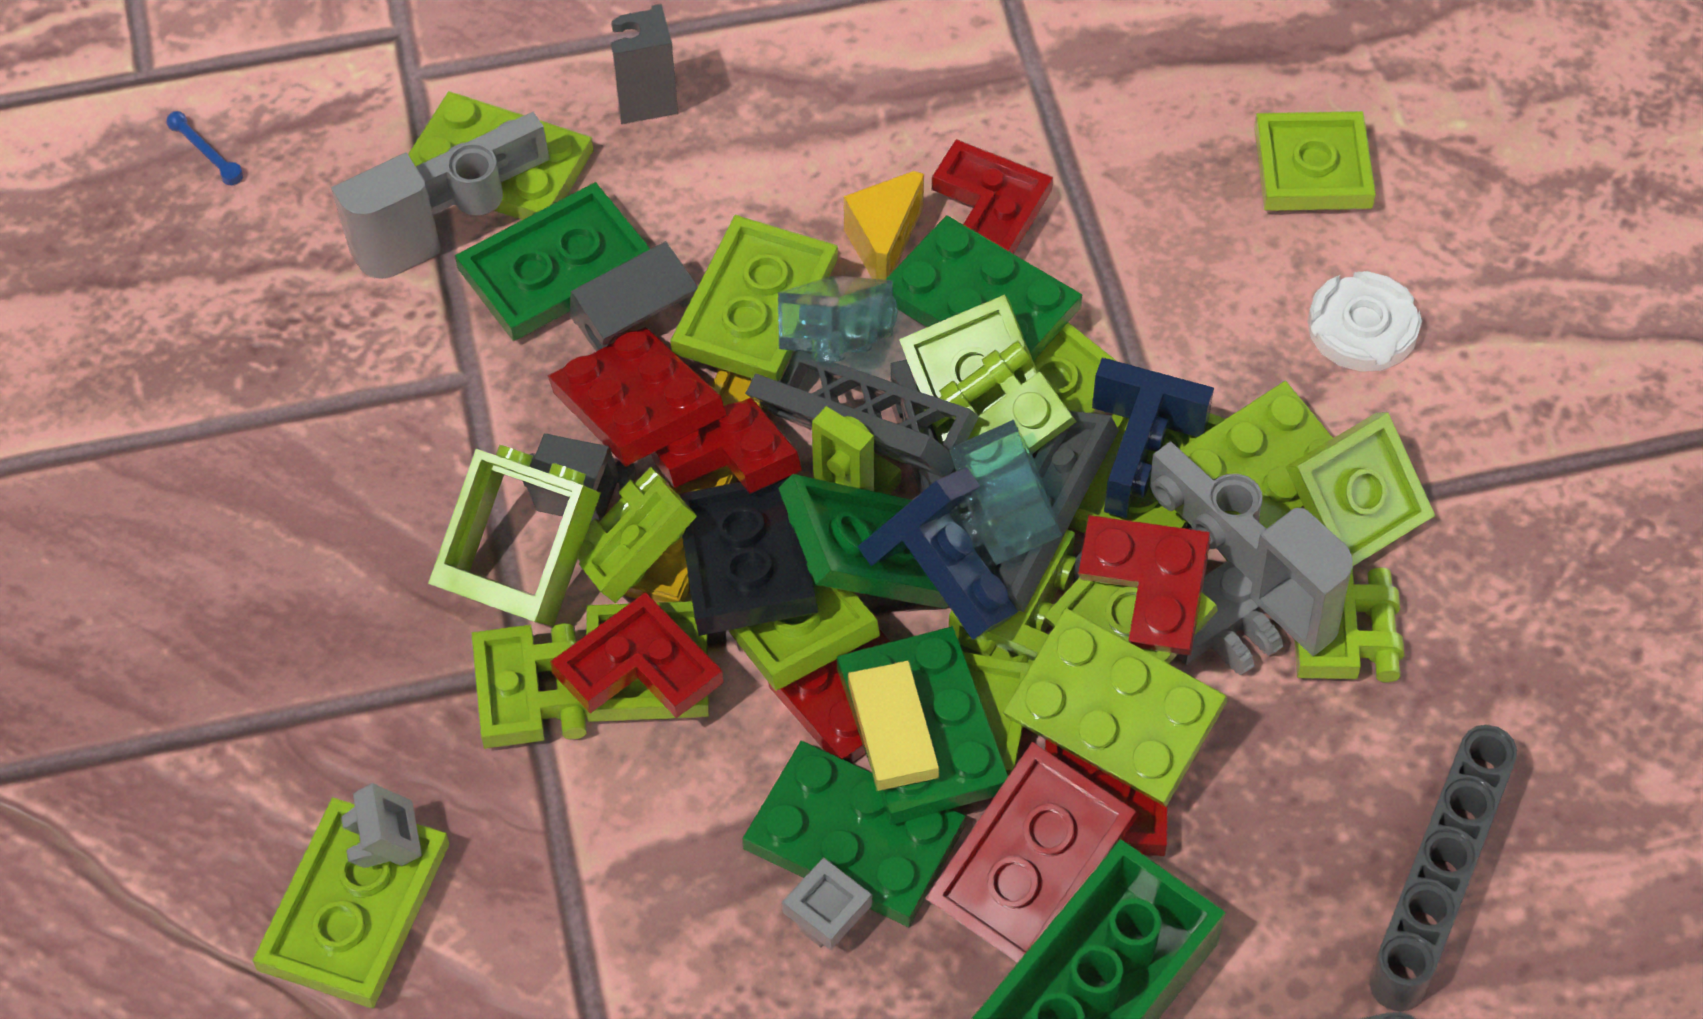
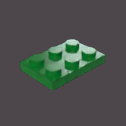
M594 182L456 254L455 259L457 269L514 342L570 312L572 290L650 250V248L600 186Z
M948 215L934 227L880 285L881 300L926 327L1006 295L1033 361L1074 317L1082 305L1081 293Z
M792 474L778 488L788 512L789 522L796 532L807 560V568L814 578L816 585L946 609L948 607V604L908 547L902 552L873 566L869 564L857 547L912 500Z
M953 626L837 656V670L866 755L864 740L848 685V673L909 661L938 763L939 776L932 780L880 790L879 794L890 825L995 797L1008 778Z
M801 740L743 836V849L803 878L825 858L872 894L870 910L909 928L965 828V815L952 809H947L890 825L871 772Z

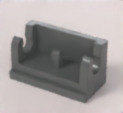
M662 4L651 5V10L618 16L611 23L613 32H623L628 29H634L639 32L636 37L622 38L611 42L618 113L621 124L678 114L672 41Z
M667 241L572 290L570 317L579 326L593 348L598 351L608 346L607 343L613 341V337L677 303L683 308L689 305L698 286Z

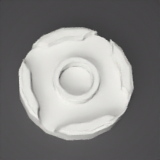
M1363 271L1354 272L1353 277L1340 279L1339 275L1329 279L1315 293L1307 322L1310 338L1322 355L1338 366L1360 372L1383 371L1401 363L1414 350L1422 323L1420 310L1418 313L1417 308L1413 304L1414 297L1406 287L1388 276Z

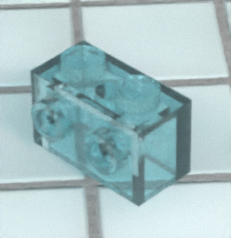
M831 276L778 292L779 349L811 352V360L818 362L842 361L845 359V352H866L872 350V343L893 336V327L898 313L897 303L893 297V280Z
M1014 419L949 448L956 471L967 467L981 486L959 504L961 508L968 506L969 511L960 515L963 526L969 534L973 546L976 548L984 544L996 565L1062 536L1035 459Z

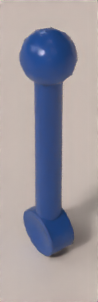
M173 111L167 116L166 124L169 129L176 132L180 131L220 170L223 183L231 186L242 181L243 173L240 165L235 162L227 163L187 124V117L184 113Z

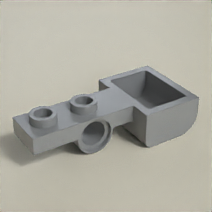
M531 112L516 120L504 122L497 129L467 143L455 145L448 152L418 166L414 165L407 152L331 187L349 251L359 268L368 276L389 278L437 256L441 251V245L433 215L453 205H456L466 214L476 216L495 210L503 198L501 182L549 160L544 127L535 113Z
M1171 441L1155 452L1152 460L1150 487L1157 501L1167 510L1177 511L1192 525L1193 530L1210 532V549L1216 548L1252 581L1250 598L1307 652L1315 656L1336 638L1339 631L1352 569V555L1347 546L1309 511L1303 508L1292 509L1266 529L1259 523L1262 492L1257 483L1251 478L1241 474H1227L1212 480ZM1224 511H1236L1241 514L1231 515L1225 513Z

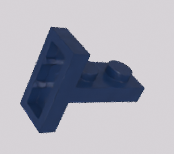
M1102 357L1095 375L1092 408L1129 418L1108 478L1104 512L1127 518L1133 498L1144 499L1152 471V465L1147 464L1146 460L1150 450L1157 452L1162 448L1167 429L1195 437L1205 433L1209 421L1214 387Z
M965 467L936 480L857 547L871 566L902 552L908 547L967 633L974 640L1004 624L1018 613V610L1009 599L1003 582L989 571L973 548L969 534L956 524L949 512L981 487L968 468Z

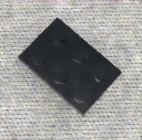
M789 477L750 494L741 482L678 494L697 516L686 528L682 538L694 617L699 636L819 613L812 577L807 568V560L796 532L789 522L788 512L778 489Z

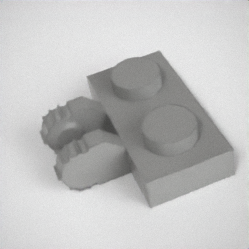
M1229 560L1204 577L1202 592L1217 604L1218 611L1195 635L1191 656L1178 654L1177 657L1186 666L1212 648L1226 664L1230 665L1235 673L1241 675L1255 665L1250 649L1246 647V644L1242 643L1235 632L1241 629L1259 647V650H1262L1268 656L1284 646L1282 644V636L1264 615L1265 611L1250 598L1252 581Z

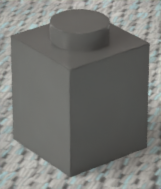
M544 433L536 454H530L533 456L530 467L549 473L552 463H556L586 474L583 486L601 492L592 520L596 518L600 521L605 516L619 479V472L609 446ZM523 481L537 511L558 516L564 515L570 497Z

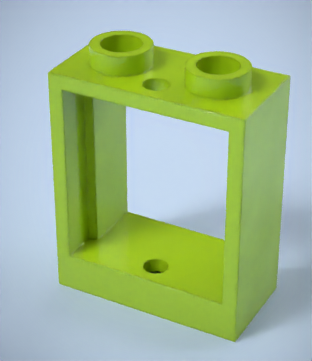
M500 444L496 455L476 449L428 584L530 621L554 626L601 492L583 486L586 474L562 465L552 463L549 473L531 468L530 464L533 456ZM504 475L570 497L535 595L470 572Z

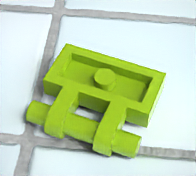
M1018 340L1001 353L995 349L981 359L984 365L957 384L953 380L939 390L942 395L939 399L971 409L979 416L958 459L963 467H967L981 486V490L1077 422L1040 371L1024 383H1020L1013 372L1031 360V357ZM996 384H999L1006 396L979 415L971 403ZM944 417L934 422V425L939 427L950 418Z
M651 466L636 482L631 479L618 492L621 495V499L600 521L596 518L591 521L578 557L579 565L598 590L615 604L630 588L636 586L641 581L648 568L670 545L676 543L682 537L686 528L697 517L681 497L666 484L667 480Z
M1353 568L1351 569L1342 618L1336 638L1315 656L1307 652L1294 639L1297 678L1358 679L1361 668L1360 658H1369L1375 663L1378 681L1387 683L1394 682L1400 678L1399 661L1405 655L1403 637L1396 633L1395 614L1400 611L1399 591L1392 586L1391 571L1389 569L1374 568L1367 573L1368 584H1354ZM1356 612H1365L1368 616H1371L1372 631H1358Z
M561 623L551 628L552 643L534 645L531 624L471 632L480 730L484 749L545 741L542 719L549 718L561 720L562 735L566 739H579L586 735V709L557 678L556 690L539 692L537 672L552 671L550 661L576 643L573 625Z

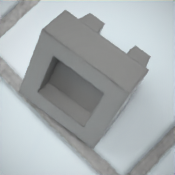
M374 783L353 793L355 807L341 818L343 828L360 836V843L347 850L348 862L363 868L388 861L403 866L422 856L412 800Z
M823 858L782 901V912L793 920L801 932L819 947L824 945L832 950L872 906V894Z

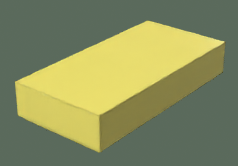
M909 661L848 673V685L877 791L938 778L939 767Z

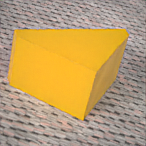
M912 171L843 196L844 231L873 282L878 287L896 269L923 210V173Z

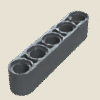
M1481 725L1469 730L1463 737L1370 974L1369 986L1371 993L1377 1002L1387 1009L1401 1012L1418 1006L1427 993L1516 761L1517 747L1515 741L1508 732L1499 727ZM1473 759L1485 760L1492 764L1494 768H1483L1476 764ZM1453 809L1466 810L1476 819L1468 820L1461 818L1454 813ZM1432 860L1447 861L1457 871H1443L1436 867ZM1418 911L1426 913L1433 917L1437 924H1421L1410 913ZM1389 966H1406L1413 971L1417 978H1400L1390 970Z

